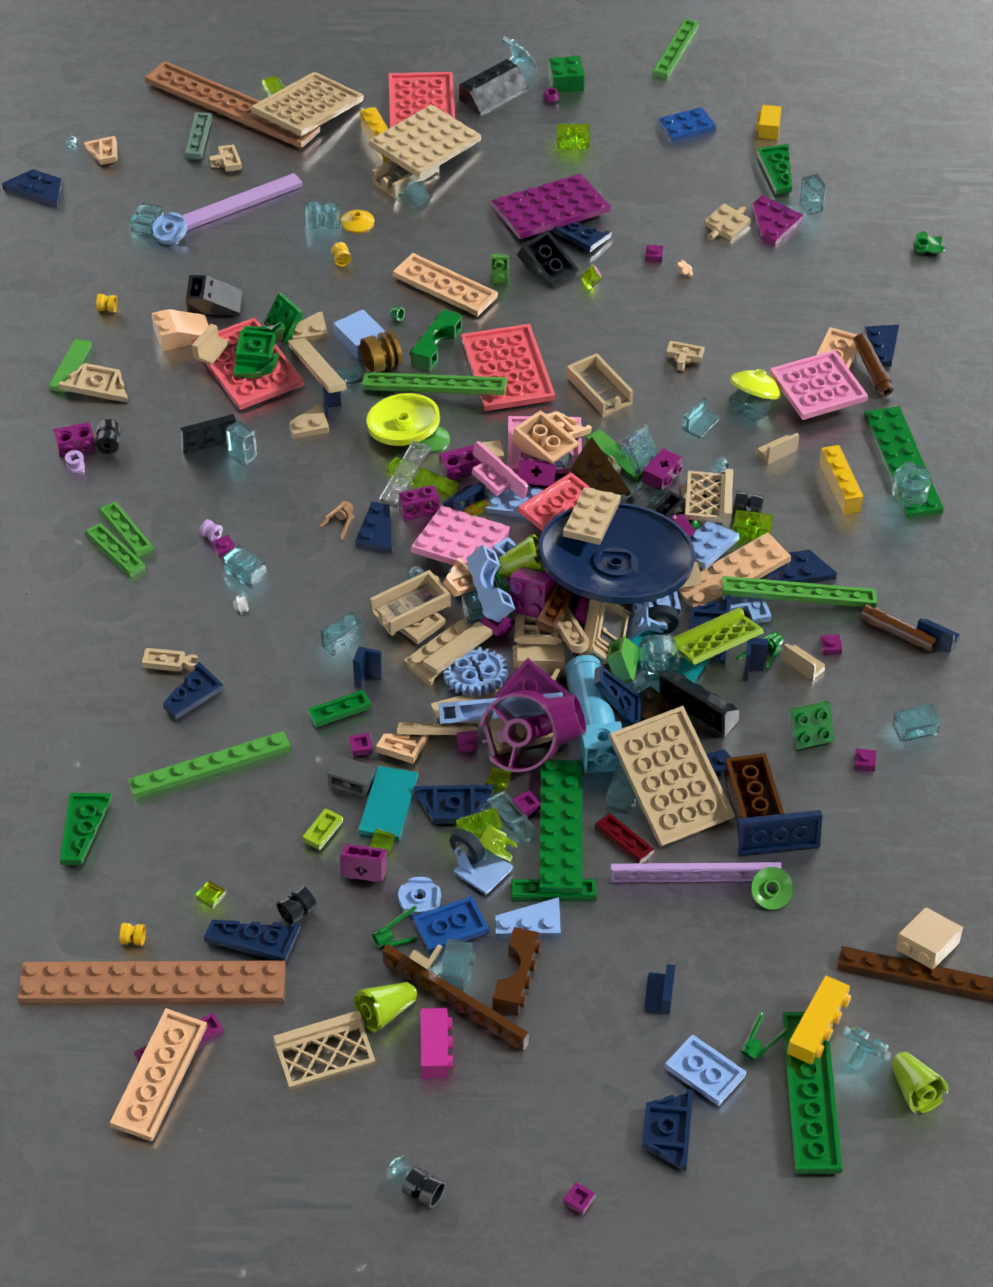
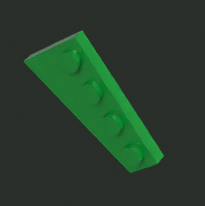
M789 144L757 148L756 154L775 194L792 192Z
M111 793L69 794L60 854L61 865L83 864L112 800Z

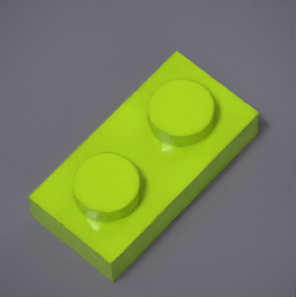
M325 808L302 836V841L321 850L343 823V817Z

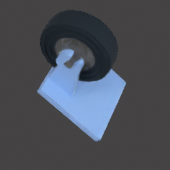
M649 602L636 603L626 609L631 615L628 619L625 637L631 641L646 630L657 635L669 634L678 627V613L673 607L668 605L653 606Z
M458 829L451 835L449 839L450 845L457 856L459 864L453 870V873L483 894L487 895L513 869L511 864L483 847L479 838L465 829Z

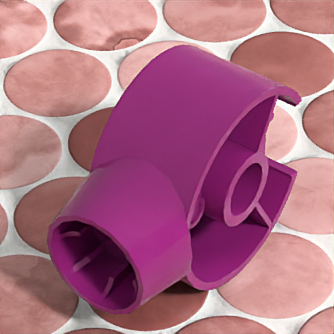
M530 690L515 691L496 699L483 713L479 725H483L487 739L482 742L489 745L492 755L489 759L498 767L512 772H525L542 765L555 755L560 745L581 737L587 732L585 716L576 695L547 698L538 692ZM509 697H524L538 703L547 713L534 716L521 715L515 718L501 702ZM494 712L506 723L504 730L496 731L499 743L507 742L513 746L510 760L501 753H497L489 726ZM517 723H521L526 727L528 733L526 739L520 738L517 735ZM553 733L551 747L547 755L540 762L527 765L518 764L522 746L534 741L536 738Z

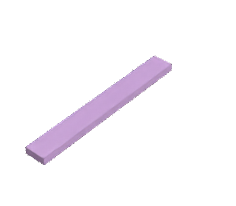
M293 173L184 214L182 217L186 222L187 230L303 187L302 181Z
M781 862L611 864L610 882L752 881L755 874L763 868L778 867L781 869Z

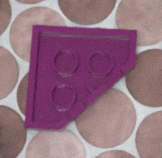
M763 195L752 204L761 239L774 246L799 225L804 218L803 214Z
M528 657L494 698H500L520 690H530L540 694L562 692L563 696L571 694Z

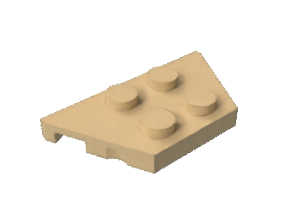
M84 363L78 370L69 374V379L65 382H59L60 390L127 403V393H125L124 383L118 369Z

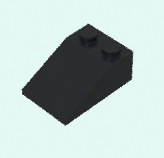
M549 230L524 244L517 253L525 267L552 288L579 271Z

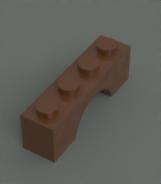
M517 927L513 928L509 941L508 957L518 964L519 970L513 976L497 981L493 995L492 1010L518 1015L520 1007H525L527 999L525 990L530 989L532 982L530 973L531 971L535 972L537 965L535 956L540 954L542 941H539V932Z

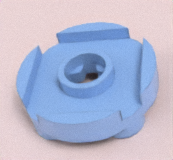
M175 212L159 216L152 226L153 234L157 241L173 246L179 243L188 229L184 218ZM171 226H173V229L171 230L166 229L167 227L170 228Z
M426 877L409 879L408 883L404 886L403 884L401 885L398 892V901L402 912L404 913L411 907L417 906V909L409 914L416 916L438 908L441 903V890L439 886L433 884V880ZM418 894H422V897L424 898L416 899L415 897H417Z

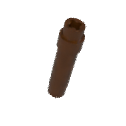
M865 333L856 335L853 342L871 376L875 389L879 391L882 397L889 396L893 393L894 389L888 373L884 370Z
M866 605L861 612L860 619L868 622V625L876 629H882L928 652H931L936 645V637L889 615L888 612L878 607L873 608Z

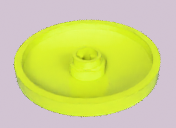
M414 393L389 396L376 403L367 415V427L370 435L381 443L394 446L420 442L433 434L440 423V413L437 404L426 396Z

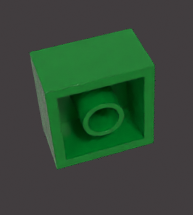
M580 56L548 58V76L551 88L556 89L558 93L584 91L585 73Z

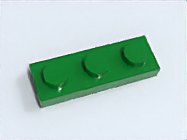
M364 690L308 708L307 710L314 727L317 728L371 709V703Z

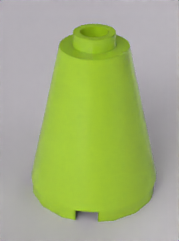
M533 534L498 558L500 567L497 572L501 578L510 577L520 567L545 572L539 558L538 544L540 540L536 535Z
M408 982L361 989L356 992L358 995L354 996L355 1011L359 1010L361 1017L366 1024L363 1025L365 1029L370 1032H376L416 1001L417 991Z
M901 1052L894 1056L891 1067L906 1103L912 1112L920 1111L921 1113H927L943 1102L941 1097L944 1092L947 1094L949 1091L945 1079L908 1052Z

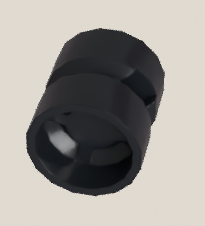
M104 419L98 423L95 447L99 452L112 454L118 450L121 426L117 421Z
M737 491L733 514L739 516L747 514L748 518L759 520L764 496L756 494L749 496L747 492Z
M300 885L290 893V896L286 895L276 903V907L281 917L288 924L293 925L303 918V914L307 915L316 909L317 903L312 893L306 887Z
M415 1166L407 1175L402 1192L413 1199L419 1197L420 1203L433 1208L440 1200L446 1182L435 1175L429 1177V1172Z

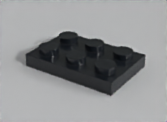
M234 414L181 427V449L183 454L194 453L201 449L213 448L216 445L235 441L236 418Z

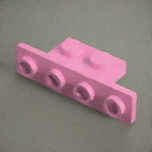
M480 441L475 442L473 455L481 464L472 469V474L496 496L511 489L521 499H524L527 494L528 484Z

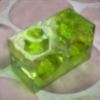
M496 807L457 819L455 826L456 830L465 829L479 839L488 825L501 831L503 829Z

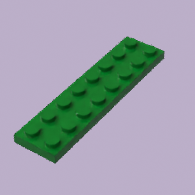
M900 406L865 411V420L906 518L943 514L944 508Z
M550 759L541 765L539 893L582 894V760Z
M782 1012L783 1030L788 1029L783 1039L795 1174H841L842 1160L830 1040L824 1041L822 1055L820 1058L816 1057L812 1065L787 1054L789 1041L805 1012Z

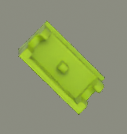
M488 825L479 839L483 847L507 861H511L513 856L505 850L506 846L511 844L512 847L517 848V844L508 838L505 832L491 825Z

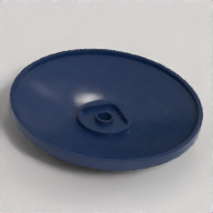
M619 503L600 545L563 537L564 527L574 507L550 520L540 536L539 558L548 575L567 590L595 601L614 604H636L663 598L682 587L689 579L694 567L695 550L688 534L665 515L638 505Z

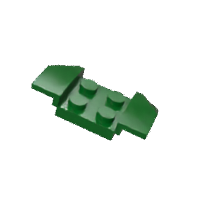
M283 322L266 327L244 326L243 330L240 331L235 353L233 377L258 378L271 374L276 369L280 353L276 352L273 354L275 343L283 341V332L285 330Z

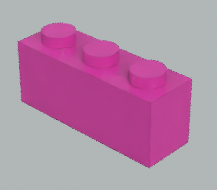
M447 1008L421 1009V1078H448V1069H453V1055H448V1049H452V1036H448V1030H452V1017H447Z

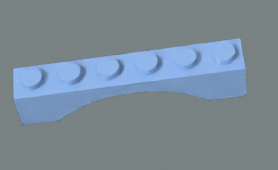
M549 693L542 695L546 696L547 698H554L563 696V693ZM509 697L501 702L514 717L547 713L538 703L524 697ZM498 698L438 703L440 724L481 720L488 706ZM494 712V714H493V716H492V719L500 718V717Z

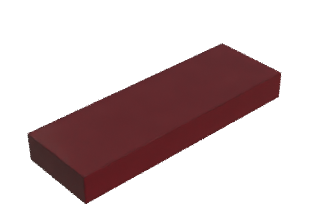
M608 813L595 823L597 831L637 864L643 863L654 854L653 847L611 813Z

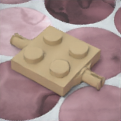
M723 203L704 220V226L712 231L708 234L709 240H714L717 236H721L732 241L748 227L751 219L743 215L747 210L746 207L742 205L735 210Z

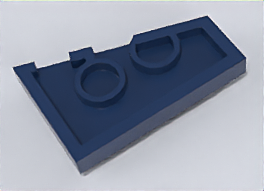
M371 502L355 540L356 546L392 553L389 504Z
M602 666L595 668L594 685L630 726L639 723L641 717V695Z

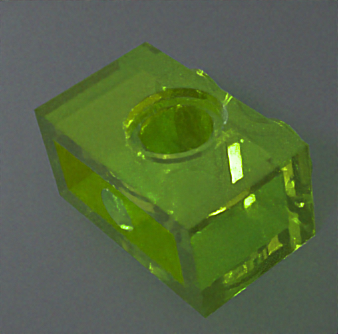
M557 124V149H590V125Z
M736 510L733 531L739 533V540L750 542L766 533L771 535L773 514Z

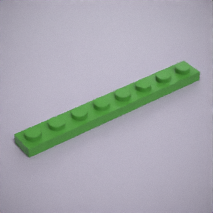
M365 372L362 388L363 390L505 395L507 377Z
M723 576L721 581L722 595L854 607L869 605L875 608L877 606L876 589L730 576Z
M281 731L130 778L128 783L134 798L137 799L291 751V745L285 732Z

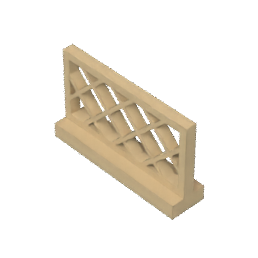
M726 469L725 474L688 471L686 519L720 522L723 527L730 529L733 469ZM692 478H699L701 480L695 481ZM711 480H721V481H719V482H717V483H714V482L711 481ZM705 483L709 485L706 488L702 486ZM697 488L700 491L695 492L692 489ZM716 490L718 493L714 494L711 491ZM706 494L709 497L705 499L702 495ZM697 499L699 502L694 503L692 500ZM716 501L718 504L713 505L710 502ZM705 505L708 509L704 510L701 507ZM693 510H696V511L699 512V513H689V512H691V511H693ZM715 512L718 515H711L710 513Z
M359 1010L273 1036L275 1051L278 1054L289 1089L375 1064V1058L365 1033ZM359 1029L361 1037L358 1042L346 1038L349 1032ZM336 1037L341 1040L336 1049L325 1044L328 1038ZM344 1042L355 1047L350 1056L339 1051ZM313 1043L320 1046L315 1055L304 1051L307 1044ZM323 1048L333 1053L329 1062L318 1057ZM358 1048L367 1052L369 1059L360 1061L354 1058ZM291 1049L298 1054L292 1062L284 1058V1051ZM301 1055L312 1059L307 1069L296 1064ZM336 1055L347 1059L345 1066L337 1067L332 1064ZM315 1061L326 1066L322 1073L317 1074L311 1071ZM293 1068L304 1072L302 1079L292 1082L290 1074Z

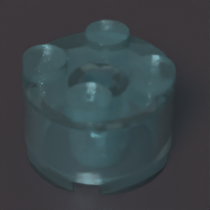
M905 462L902 466L898 467L894 472L891 487L894 500L904 506L922 505L925 503L930 490L931 471L912 462Z
M647 635L642 638V642L638 647L639 662L643 674H647L651 679L659 680L661 672L675 670L677 672L679 670L680 658L678 647L672 635Z

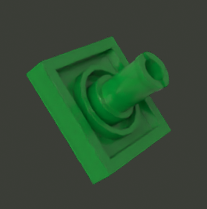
M278 293L264 324L272 326L278 322H283L285 326L283 342H288L298 323L302 321L303 311L284 294Z
M823 701L789 709L793 745L796 750L835 741L830 702Z

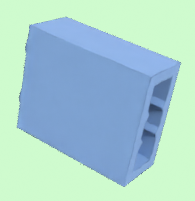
M363 309L333 323L334 337L357 360L362 358L360 339L371 335L377 338L378 333H384L385 331Z

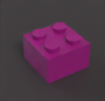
M520 567L510 575V596L515 607L512 612L538 618L556 585V581L547 573Z

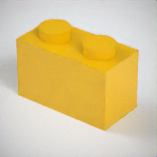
M762 105V110L758 111L756 131H759L758 138L778 140L782 106Z

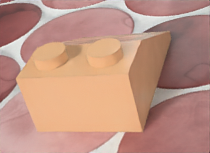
M171 309L152 313L153 329L162 351L192 345V341L197 339L209 327L205 315Z
M541 410L516 426L513 432L512 443L525 454L552 464L579 446L578 441Z

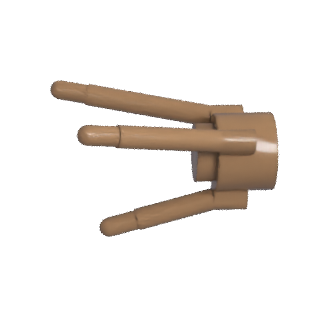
M342 501L338 507L324 517L325 520L318 527L322 528L335 516L340 520L347 519L339 538L342 541L351 520L354 518L352 514L354 511L353 505L348 501Z

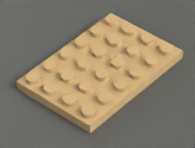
M313 72L251 106V112L294 132L296 135L303 136L364 101V95Z
M431 104L369 140L368 146L420 178L481 141L482 135Z
M684 706L609 734L611 743L660 848L735 818L734 812Z

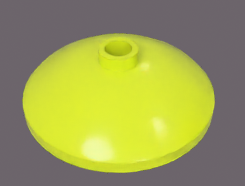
M763 370L740 371L732 374L730 377V382L735 387L754 396L766 399H779L782 396V390L773 378L766 375V372Z

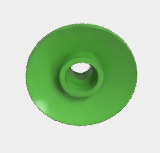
M438 426L433 434L414 444L424 452H439L449 445L450 435L444 428Z
M778 867L763 868L753 877L751 883L752 896L763 908L770 910L779 909L785 906L792 897V880L784 870ZM768 885L773 886V891L771 893L767 891Z

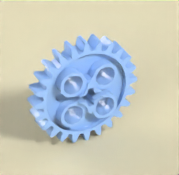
M481 647L478 650L472 649L444 669L446 685H450V689H455V693L462 691L463 696L470 693V696L473 697L474 693H477L481 697L483 692L489 695V690L496 692V687L502 688V683H506V678H508L506 659H502V654L496 655L495 650L490 653L489 648L485 649V651H482Z

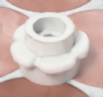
M237 596L236 601H233V606L236 612L243 615V612L249 611L248 603L245 596Z

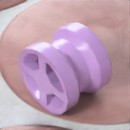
M73 450L65 455L66 467L69 472L79 473L84 470V456L80 451Z
M207 519L202 523L199 535L203 538L207 537L211 542L221 537L223 528L221 525L214 524L213 521Z

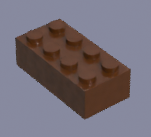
M766 753L725 758L724 776L737 821L740 818L784 814Z

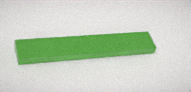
M689 19L683 20L653 69L652 76L668 79L697 31L699 22Z

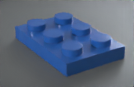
M703 107L658 118L659 126L671 142L716 131V124Z
M473 896L413 916V923L429 954L433 953L438 944L443 946V949L489 933V927Z

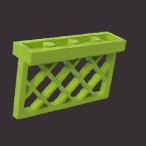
M739 607L670 639L675 656L678 658L683 656L695 665L763 634V629L744 615L743 609Z

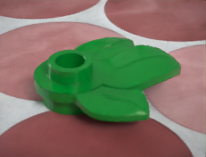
M925 231L919 232L916 235L913 248L917 252L937 254L945 251V247L941 245L942 237H928Z

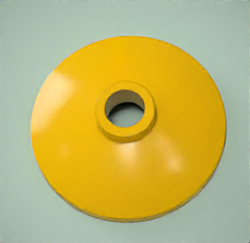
M351 210L341 217V226L352 233L366 232L374 225L373 215L365 210Z

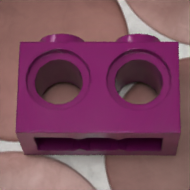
M90 422L53 429L59 457H63L73 450L80 451L81 453L96 450Z
M474 445L439 454V467L447 482L473 475L472 469L481 464L473 455Z
M434 485L398 493V508L403 521L436 514L440 508V497Z

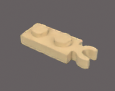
M146 648L142 659V668L181 672L183 667L189 671H194L195 663H198V656L194 654L185 656L183 651Z

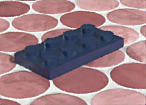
M821 810L738 819L736 844L738 856L820 847L823 816Z

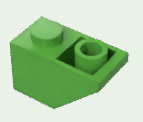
M491 254V283L508 284L509 255Z
M625 636L610 642L607 660L612 674L626 684L632 682L635 678L640 648Z

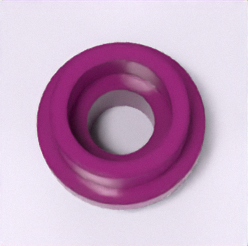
M547 88L543 93V99L550 103L555 102L559 99V93L554 88Z

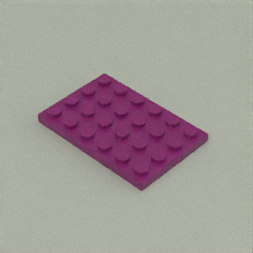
M575 174L565 179H559L558 181L545 183L538 187L514 192L513 194L491 200V207L519 239L552 230L555 226L562 227L568 225V223L579 222L611 212V205L582 174Z

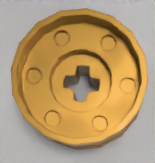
M391 329L384 331V333H378L377 338L371 335L360 339L361 355L369 372L378 373L384 371L385 367L390 369L394 366L402 365V350L395 333Z

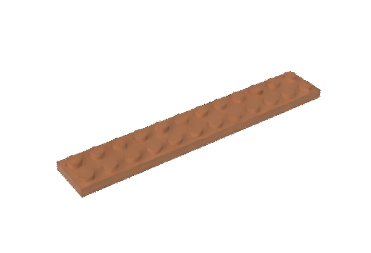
M163 61L145 76V82L299 148L304 147L320 132V126L303 136L296 135L294 132L252 113L251 106L260 102L259 100L166 61Z
M285 961L23 962L18 1002H284Z

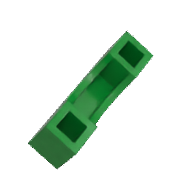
M443 309L435 317L434 322L427 327L425 334L420 336L415 347L411 348L409 353L411 365L431 371L438 361V347L435 344L444 339L456 338L462 330V315Z

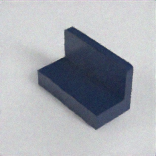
M322 386L325 417H329L328 408L341 406V391L329 393Z
M480 481L474 486L467 485L444 501L443 506L463 512L475 502L477 504L485 499V485Z
M926 618L918 620V629L936 637V645L951 652L958 642L960 634Z
M752 638L747 641L744 681H748L749 670L764 671L768 639Z
M358 646L353 659L354 687L362 688L366 677L382 679L381 651Z
M667 964L666 974L648 973L644 1011L670 1014L675 965Z

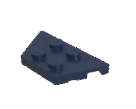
M32 169L3 182L2 188L58 207L62 180L59 177Z
M808 549L789 552L791 561L770 572L766 580L817 583L836 580L837 572Z
M726 596L724 600L718 602L711 601L705 605L692 607L689 630L730 612L731 596ZM726 651L710 658L725 665Z
M493 785L414 786V794L433 824L475 823L493 794Z
M693 1089L686 1090L685 1094L676 1097L670 1095L662 1100L647 1102L642 1148L683 1171L687 1170Z

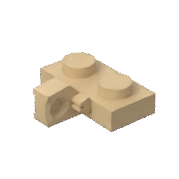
M234 144L218 146L219 154L209 156L210 168L224 166L226 172L242 170V163Z
M670 340L666 350V357L677 361L676 370L684 371L686 363H701L705 347Z

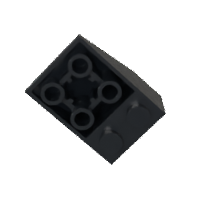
M189 275L186 293L187 312L210 315H240L243 290L207 275Z
M639 488L625 501L628 504L654 510L668 518L673 514L685 515L686 499L669 490Z

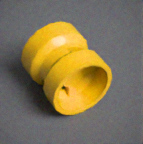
M338 242L332 246L331 253L335 263L338 266L348 265L352 258L347 245L343 242Z
M97 295V311L108 310L109 312H116V295Z
M122 923L120 944L134 943L136 946H143L146 933L145 924L132 926L130 923Z

